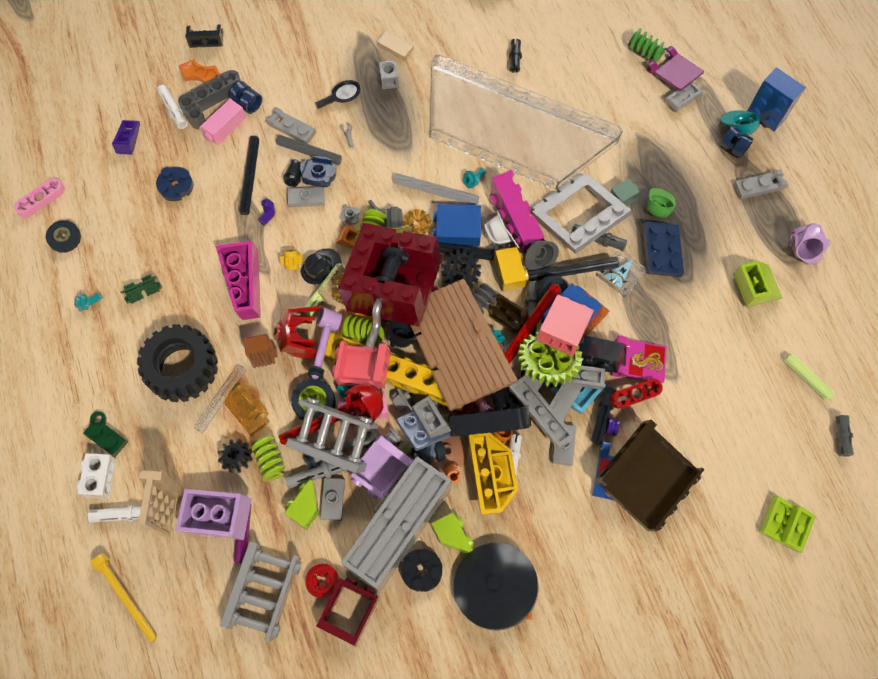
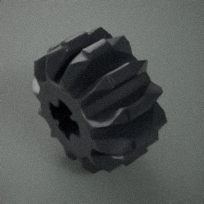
M230 439V445L227 446L224 443L222 444L224 450L218 451V454L221 455L218 462L223 463L222 468L224 470L228 469L230 473H233L235 469L238 473H241L242 466L246 469L249 467L246 462L253 460L249 456L253 452L251 449H248L249 444L247 442L242 444V440L237 439L234 443Z

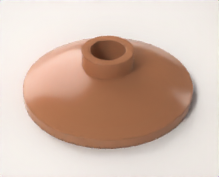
M450 436L442 440L445 449L449 448L451 450V453L446 454V458L441 462H437L435 458L431 459L432 467L443 473L447 463L456 462L461 468L467 458L465 443L458 436Z

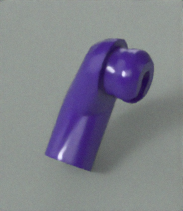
M268 198L264 199L261 203L264 214L258 219L263 226L276 213L274 203Z

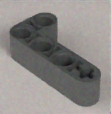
M229 70L179 97L178 103L194 129H199L206 121L203 111L229 98L233 85L241 81L237 71Z

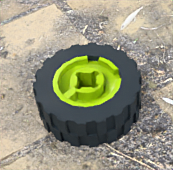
M310 378L298 384L292 392L291 405L300 420H304L307 407L298 404L299 400H307L308 397L320 400V404L334 409L336 407L334 392L325 381ZM315 410L313 419L325 413Z

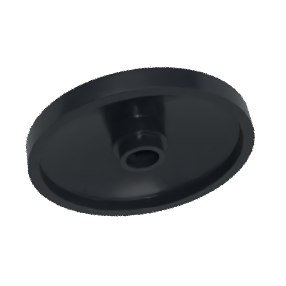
M487 543L473 549L472 552L463 558L456 570L453 588L457 605L468 620L483 629L500 631L517 626L529 616L538 598L539 582L533 564L522 551L505 543Z

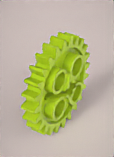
M539 332L535 333V337L530 334L528 339L524 338L523 344H520L518 350V364H521L520 370H525V376L532 375L531 381L538 379L539 385L544 381L546 386H549V383L552 382L557 387L558 382L565 385L566 380L571 382L572 377H577L583 358H581L582 352L578 351L579 346L574 355L571 356L537 341Z

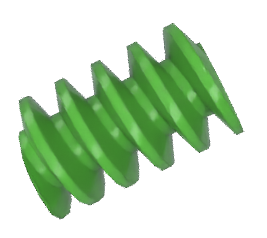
M639 28L633 34L628 46L631 45L632 50L636 49L637 53L642 52L644 57L648 55V60L653 59L657 63L665 53L666 48H663L664 42L658 45V38L652 41L653 35L646 38L647 32L645 31L641 35L642 29Z

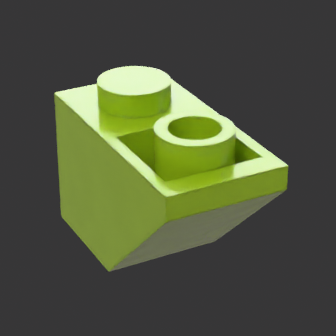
M311 480L307 483L304 482L300 486L298 496L295 500L291 499L285 507V515L306 531L319 515L316 486Z
M453 512L431 523V527L441 546L465 554L473 551L474 543L469 534L465 535L462 529L465 526L460 516L456 517Z

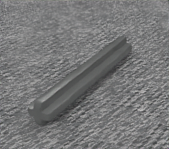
M278 135L276 139V144L312 157L324 156L331 159L332 163L340 165L342 161V156L282 135Z

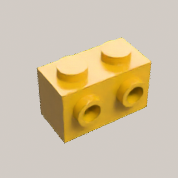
M512 247L495 251L494 260L503 292L525 288L528 272L526 269H523L524 259L522 253H519L518 248Z

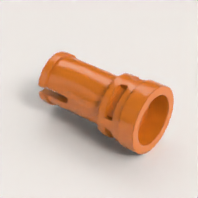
M449 462L445 465L444 473L452 480L451 483L459 482L461 478L459 465L456 462Z

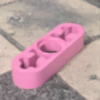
M49 179L18 200L14 205V209L19 216L27 218L62 195L65 187L59 179ZM38 195H44L41 201H35Z

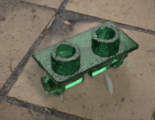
M151 274L141 279L142 282L136 285L133 282L124 286V290L120 293L127 295L124 297L127 304H134L144 299L142 291H145L146 295L150 296L160 292V289L163 287L160 282L155 281L159 278Z

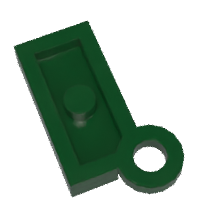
M94 412L90 416L91 424L83 434L113 457H116L128 441L105 425L107 417L103 412ZM101 416V421L95 422L96 417Z

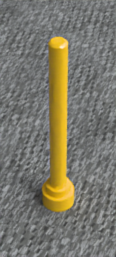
M102 553L90 562L92 568L99 573L102 572L148 641H155L157 639L156 634L109 568L110 560L107 555Z

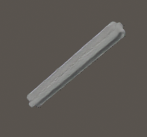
M398 173L394 176V183L470 205H478L479 202L478 195Z

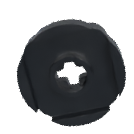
M417 549L410 552L402 562V579L411 590L429 592L439 584L443 566L441 560L434 552L428 549ZM419 565L428 568L425 576L416 574Z

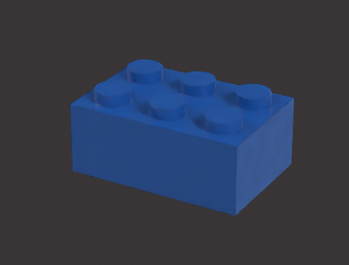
M776 67L764 79L747 111L757 113L759 115V122L775 132L787 119L806 87Z

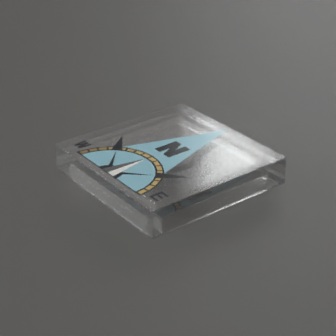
M618 249L611 257H618L619 267L597 271L596 276L625 298L647 272L646 268L626 252Z

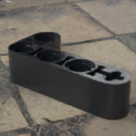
M529 405L448 416L451 429L450 436L452 437L521 430L531 426Z

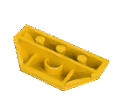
M491 433L468 435L476 496L481 516L502 513L518 492L512 450Z

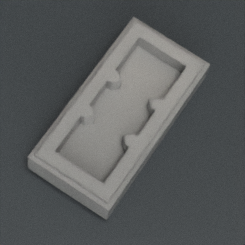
M692 82L682 91L677 90L666 97L665 102L677 113L701 96L703 91Z
M324 187L288 189V207L325 206Z
M566 425L575 435L576 426ZM575 438L559 450L554 445L552 464L573 465Z
M324 478L321 520L342 521L345 479Z

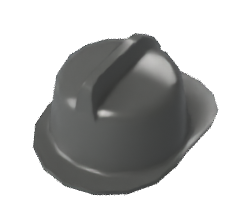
M538 240L533 242L526 249L525 267L529 270L549 268L557 260L558 246L550 241Z

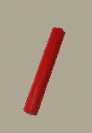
M346 404L336 408V410L352 414L350 407ZM324 414L312 419L308 434L320 429ZM332 416L330 424L341 419ZM302 424L280 434V443L286 445L288 439L299 436Z

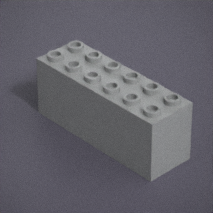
M416 457L341 562L344 568L380 594L450 492L452 480L419 457Z

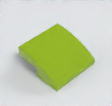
M773 496L759 533L785 547L802 553L816 516L801 506L792 505L780 496Z

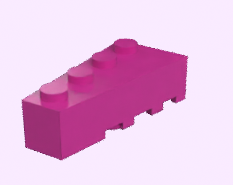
M511 169L492 178L489 199L491 204L495 205L501 218L506 223V229L513 235L519 249L524 254L533 242L538 240L544 241L545 236L535 216H530V206L527 200L523 201L520 192L522 189L519 183L515 185L512 179L514 173Z
M252 240L215 246L225 274V281L229 288L228 291L235 313L242 320L261 318L259 251Z

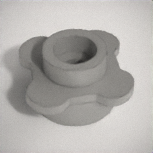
M349 206L343 207L344 212L340 217L341 221L347 224H356L360 209L350 208Z

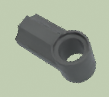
M398 207L387 209V227L402 228V209Z

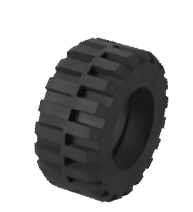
M173 324L172 328L165 326L162 327V331L157 332L156 330L153 332V336L144 341L145 346L140 347L138 352L141 357L137 358V365L139 366L137 370L138 374L142 377L143 383L165 401L169 399L171 402L176 403L179 399L182 402L189 401V397L195 399L199 397L198 393L201 391L205 393L209 389L207 385L209 383L213 384L215 380L213 374H217L218 371L216 352L206 336L202 335L201 331L196 328L192 329L189 325H183L182 328L180 324ZM179 350L194 352L193 365L186 373L172 378L163 376L162 367L169 355Z

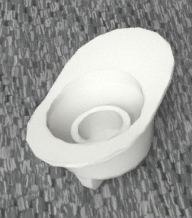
M497 210L498 215L485 224L489 238L497 244L513 241L519 249Z

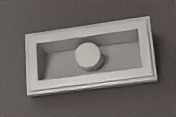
M429 395L412 406L430 438L451 431L450 426Z

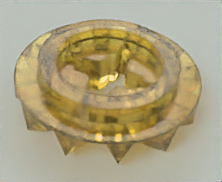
M411 210L403 218V226L409 225L414 233L425 235L431 228V217L423 210ZM414 220L420 222V227L414 225Z

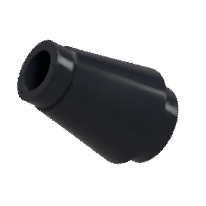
M291 160L283 175L284 183L287 186L296 187L301 182V163L298 160Z

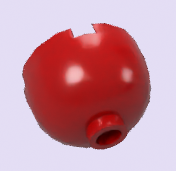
M364 383L358 384L345 392L348 395L345 397V402L350 407L353 416L358 414L359 416L369 417L374 422L381 415L384 408L383 395L378 388Z

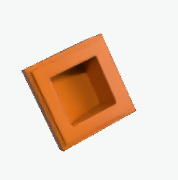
M346 225L342 228L336 243L353 249L357 230Z

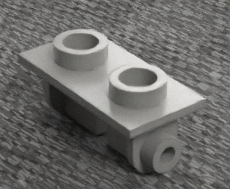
M398 388L397 390L400 394L395 393L391 397L399 412H402L404 409L407 410L401 416L415 412L412 408L415 403L411 392Z

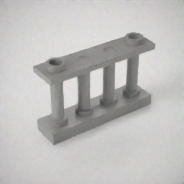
M308 397L307 400H299L298 404L306 406L307 410L299 436L288 439L286 447L354 473L365 472L367 464L361 462V458H359L368 429H378L379 425L373 423V419L360 416L359 418L320 404V400ZM317 410L325 414L317 441L313 444L308 442L307 436L314 412ZM332 416L342 419L334 449L329 450L325 448L326 445L324 443ZM353 423L360 427L352 455L348 457L343 455L342 448L349 424Z
M250 541L220 626L231 630L237 624L267 633L265 640L273 642V639L279 635L281 626L278 624L294 576L299 574L302 562H300L301 558L298 555H293L292 561L262 553V546ZM262 561L288 569L285 581L282 582L256 574L253 570L256 562ZM255 582L281 590L278 602L275 603L249 595L246 592L248 583ZM247 603L273 611L274 614L270 625L240 616L238 612L241 604Z

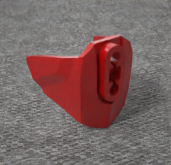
M324 306L286 309L281 313L279 322L274 326L273 334L274 340H279L280 352H286L292 357L315 361L317 350L309 348L314 346L315 340L300 337L296 334V326L301 323L312 324L316 317L294 314L320 311Z

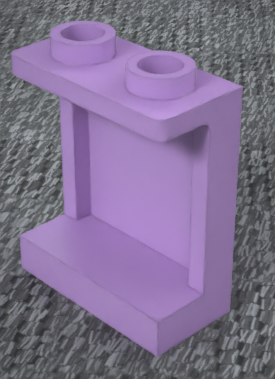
M379 434L361 457V462L367 464L365 472H350L352 476L351 481L359 487L363 485L369 489L367 493L377 500L379 497L383 500L387 491L404 469L410 466L413 460Z

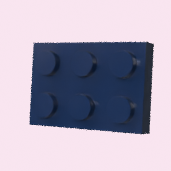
M645 221L642 224L647 274L682 277L684 275L679 225Z

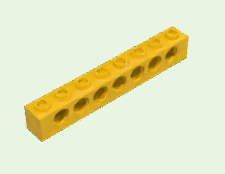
M330 332L324 360L334 364L337 363L336 350L340 347L341 341H345L348 346L365 347L366 345H363L354 338L351 340L347 339L338 332L334 334ZM391 352L386 378L387 384L424 398L429 395L433 401L447 406L432 372L434 370L425 364L417 365L408 358H398ZM398 367L396 371H390L391 368ZM411 373L416 374L413 378H407ZM428 380H434L430 385L425 384ZM464 405L456 408V410L462 411Z

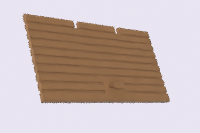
M462 279L431 292L420 327L410 326L414 334L421 331V335L417 336L416 339L430 369L438 368V370L432 373L449 410L452 411L476 399L517 383V378L466 281Z

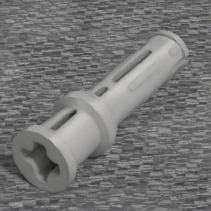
M323 461L320 466L285 477L288 489L302 485L304 482L307 483L309 480L314 481L322 477L331 478L334 474L343 471L346 473L348 470Z

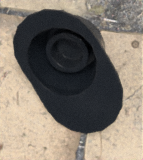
M329 248L321 249L309 255L301 267L302 278L309 284L322 283L335 265L342 263L341 256L338 252Z
M391 321L386 326L391 347H408L417 336L421 335V331L414 334L411 326L408 324Z

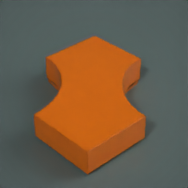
M194 59L178 65L185 81L197 80L206 83L220 75L215 65L202 66Z

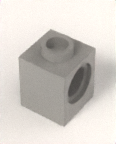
M396 60L379 62L382 90L399 88Z

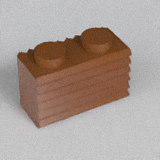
M267 334L243 338L245 354L253 368L276 363L275 358L278 357L277 348L274 346L273 339H269Z

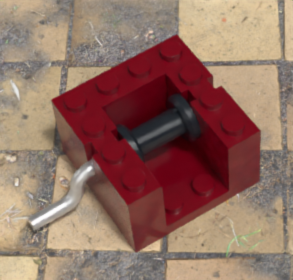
M368 223L362 224L338 290L347 311L373 317L372 329L365 346L367 349L372 350L380 330L381 319L420 327L442 262L437 237L404 230L401 234L397 233L396 229Z

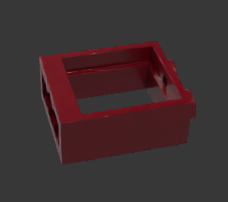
M349 577L346 580L340 578L316 627L356 647L379 601V597L375 596L377 592L369 587H365L364 590L357 587L358 582ZM344 587L371 600L355 635L327 622Z

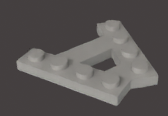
M581 365L577 377H572L571 382L565 381V385L560 387L550 405L538 392L542 383L539 385L538 379L531 381L532 375L523 376L517 383L510 385L509 390L521 405H529L530 416L559 450L575 438V435L563 422L564 418L583 387L603 390L605 369Z

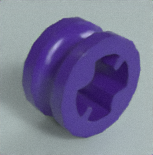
M609 417L606 426L607 435L612 433L613 436H617L620 419L613 420L612 417Z

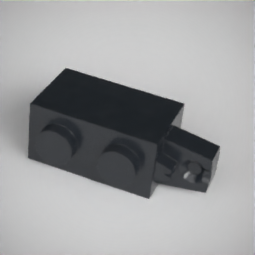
M586 336L583 343L578 345V351L582 352V366L603 368L605 372L618 373L625 357L623 343Z

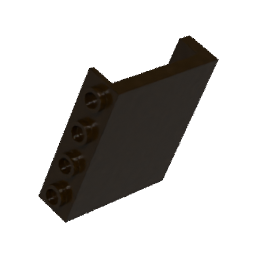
M651 419L640 424L595 479V482L647 531L656 532L664 527L667 517L677 510V504L689 495V489L692 485L699 482L701 474L705 469L696 468L654 429L657 424Z

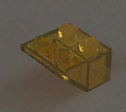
M238 381L223 403L247 433L253 436L270 422L267 418L269 413L260 400L256 399L247 385L243 387Z

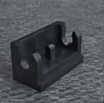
M217 24V30L193 31L191 26L186 27L185 37L190 48L223 46L224 31L221 29V24Z

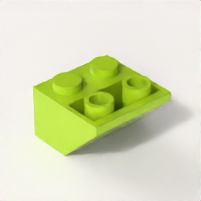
M760 261L741 264L734 272V278L746 307L783 298L768 264Z

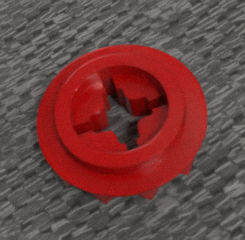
M317 564L308 571L305 585L312 596L327 598L332 595L339 581V576L331 565ZM327 575L326 582L329 587L321 585L317 588L319 581L315 576L323 578Z

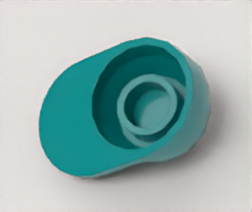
M735 110L725 113L721 117V122L729 126L734 125L742 131V135H750L759 128V115L753 112Z

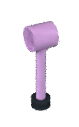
M324 307L320 310L316 325L320 326L323 330L314 366L309 367L307 374L310 378L318 380L323 379L325 372L321 367L330 331L336 332L342 320L341 313Z

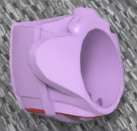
M811 223L798 227L791 232L789 246L796 258H800L809 265H814L822 261V254L830 246V240L826 239L821 225Z

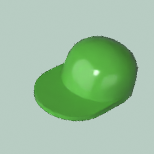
M650 189L646 204L647 211L657 218L669 217L675 207V197L662 189Z

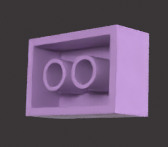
M184 489L175 531L188 535L244 540L252 498L237 493Z

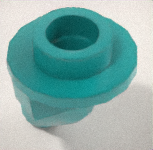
M481 168L476 174L473 171H466L463 176L465 186L469 189L474 188L479 184V179L487 172L484 168Z
M99 292L87 298L86 294L78 293V296L74 298V306L78 308L79 312L88 310L90 305L100 301L103 297Z

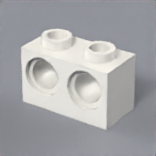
M86 453L85 459L81 462L82 474L81 479L77 483L78 494L84 498L109 499L117 459L106 454ZM101 462L100 467L94 470L95 465ZM97 482L96 488L91 491V485Z

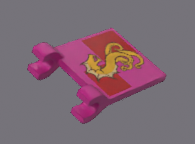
M618 335L614 341L623 343L624 348H626L624 366H620L618 373L612 372L611 376L631 377L642 380L658 379L661 383H664L667 346L630 340L625 336Z

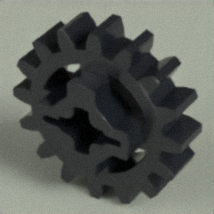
M457 250L456 255L450 252V259L444 258L446 264H441V268L444 269L441 271V275L445 276L444 282L449 281V285L454 282H458L456 279H464L470 288L473 287L472 282L478 283L477 277L481 276V272L478 270L481 269V264H477L479 262L478 258L473 259V253L467 255V251L464 250L463 254H460V251ZM453 264V269L449 272V267ZM458 267L462 270L464 269V273L458 271ZM473 268L474 272L470 277L469 271H471Z

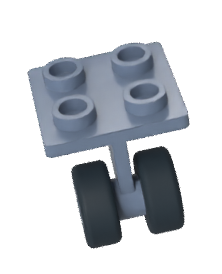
M415 412L397 419L398 425L413 446V460L419 457L431 465V459L433 458L437 462H441L446 458L445 455L447 453L442 440L449 438L450 432L430 438Z

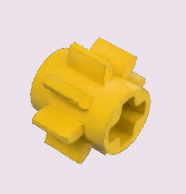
M286 249L284 254L280 256V265H285L286 270L299 269V264L303 262V255L298 254L297 249Z

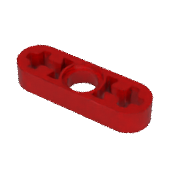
M650 379L615 391L610 395V404L616 409H621L656 397L662 393V383L658 379ZM655 387L654 390L646 392L645 388ZM634 388L640 392L639 399L634 398L632 394ZM622 396H626V397H627V399H625V400H623V401H621V402H618V401H617V398H619V397H622Z

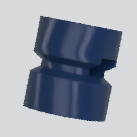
M244 81L234 84L229 93L230 99L243 107V110L248 114L256 112L262 104V96Z
M733 125L724 135L719 145L726 150L731 149L732 154L741 158L754 139L747 134L742 135V131ZM737 137L738 141L735 143V145L732 144L734 139Z

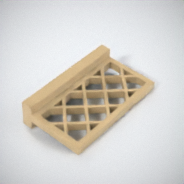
M140 470L139 480L145 483L138 524L162 537L170 538L176 497H183L184 488L161 471Z

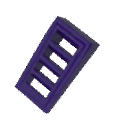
M122 120L112 142L117 154H133L140 121Z

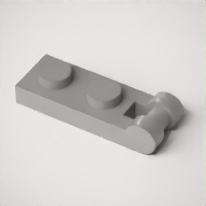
M277 107L272 111V116L265 120L270 127L306 144L316 134L315 128L284 113Z
M779 169L772 173L735 181L734 187L741 200L783 190L788 187V183L783 179L784 174Z

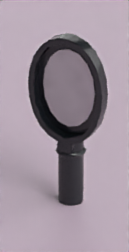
M345 80L338 83L333 88L332 95L315 102L317 109L330 103L332 104L335 101L346 103L354 100L360 94V84L354 80Z

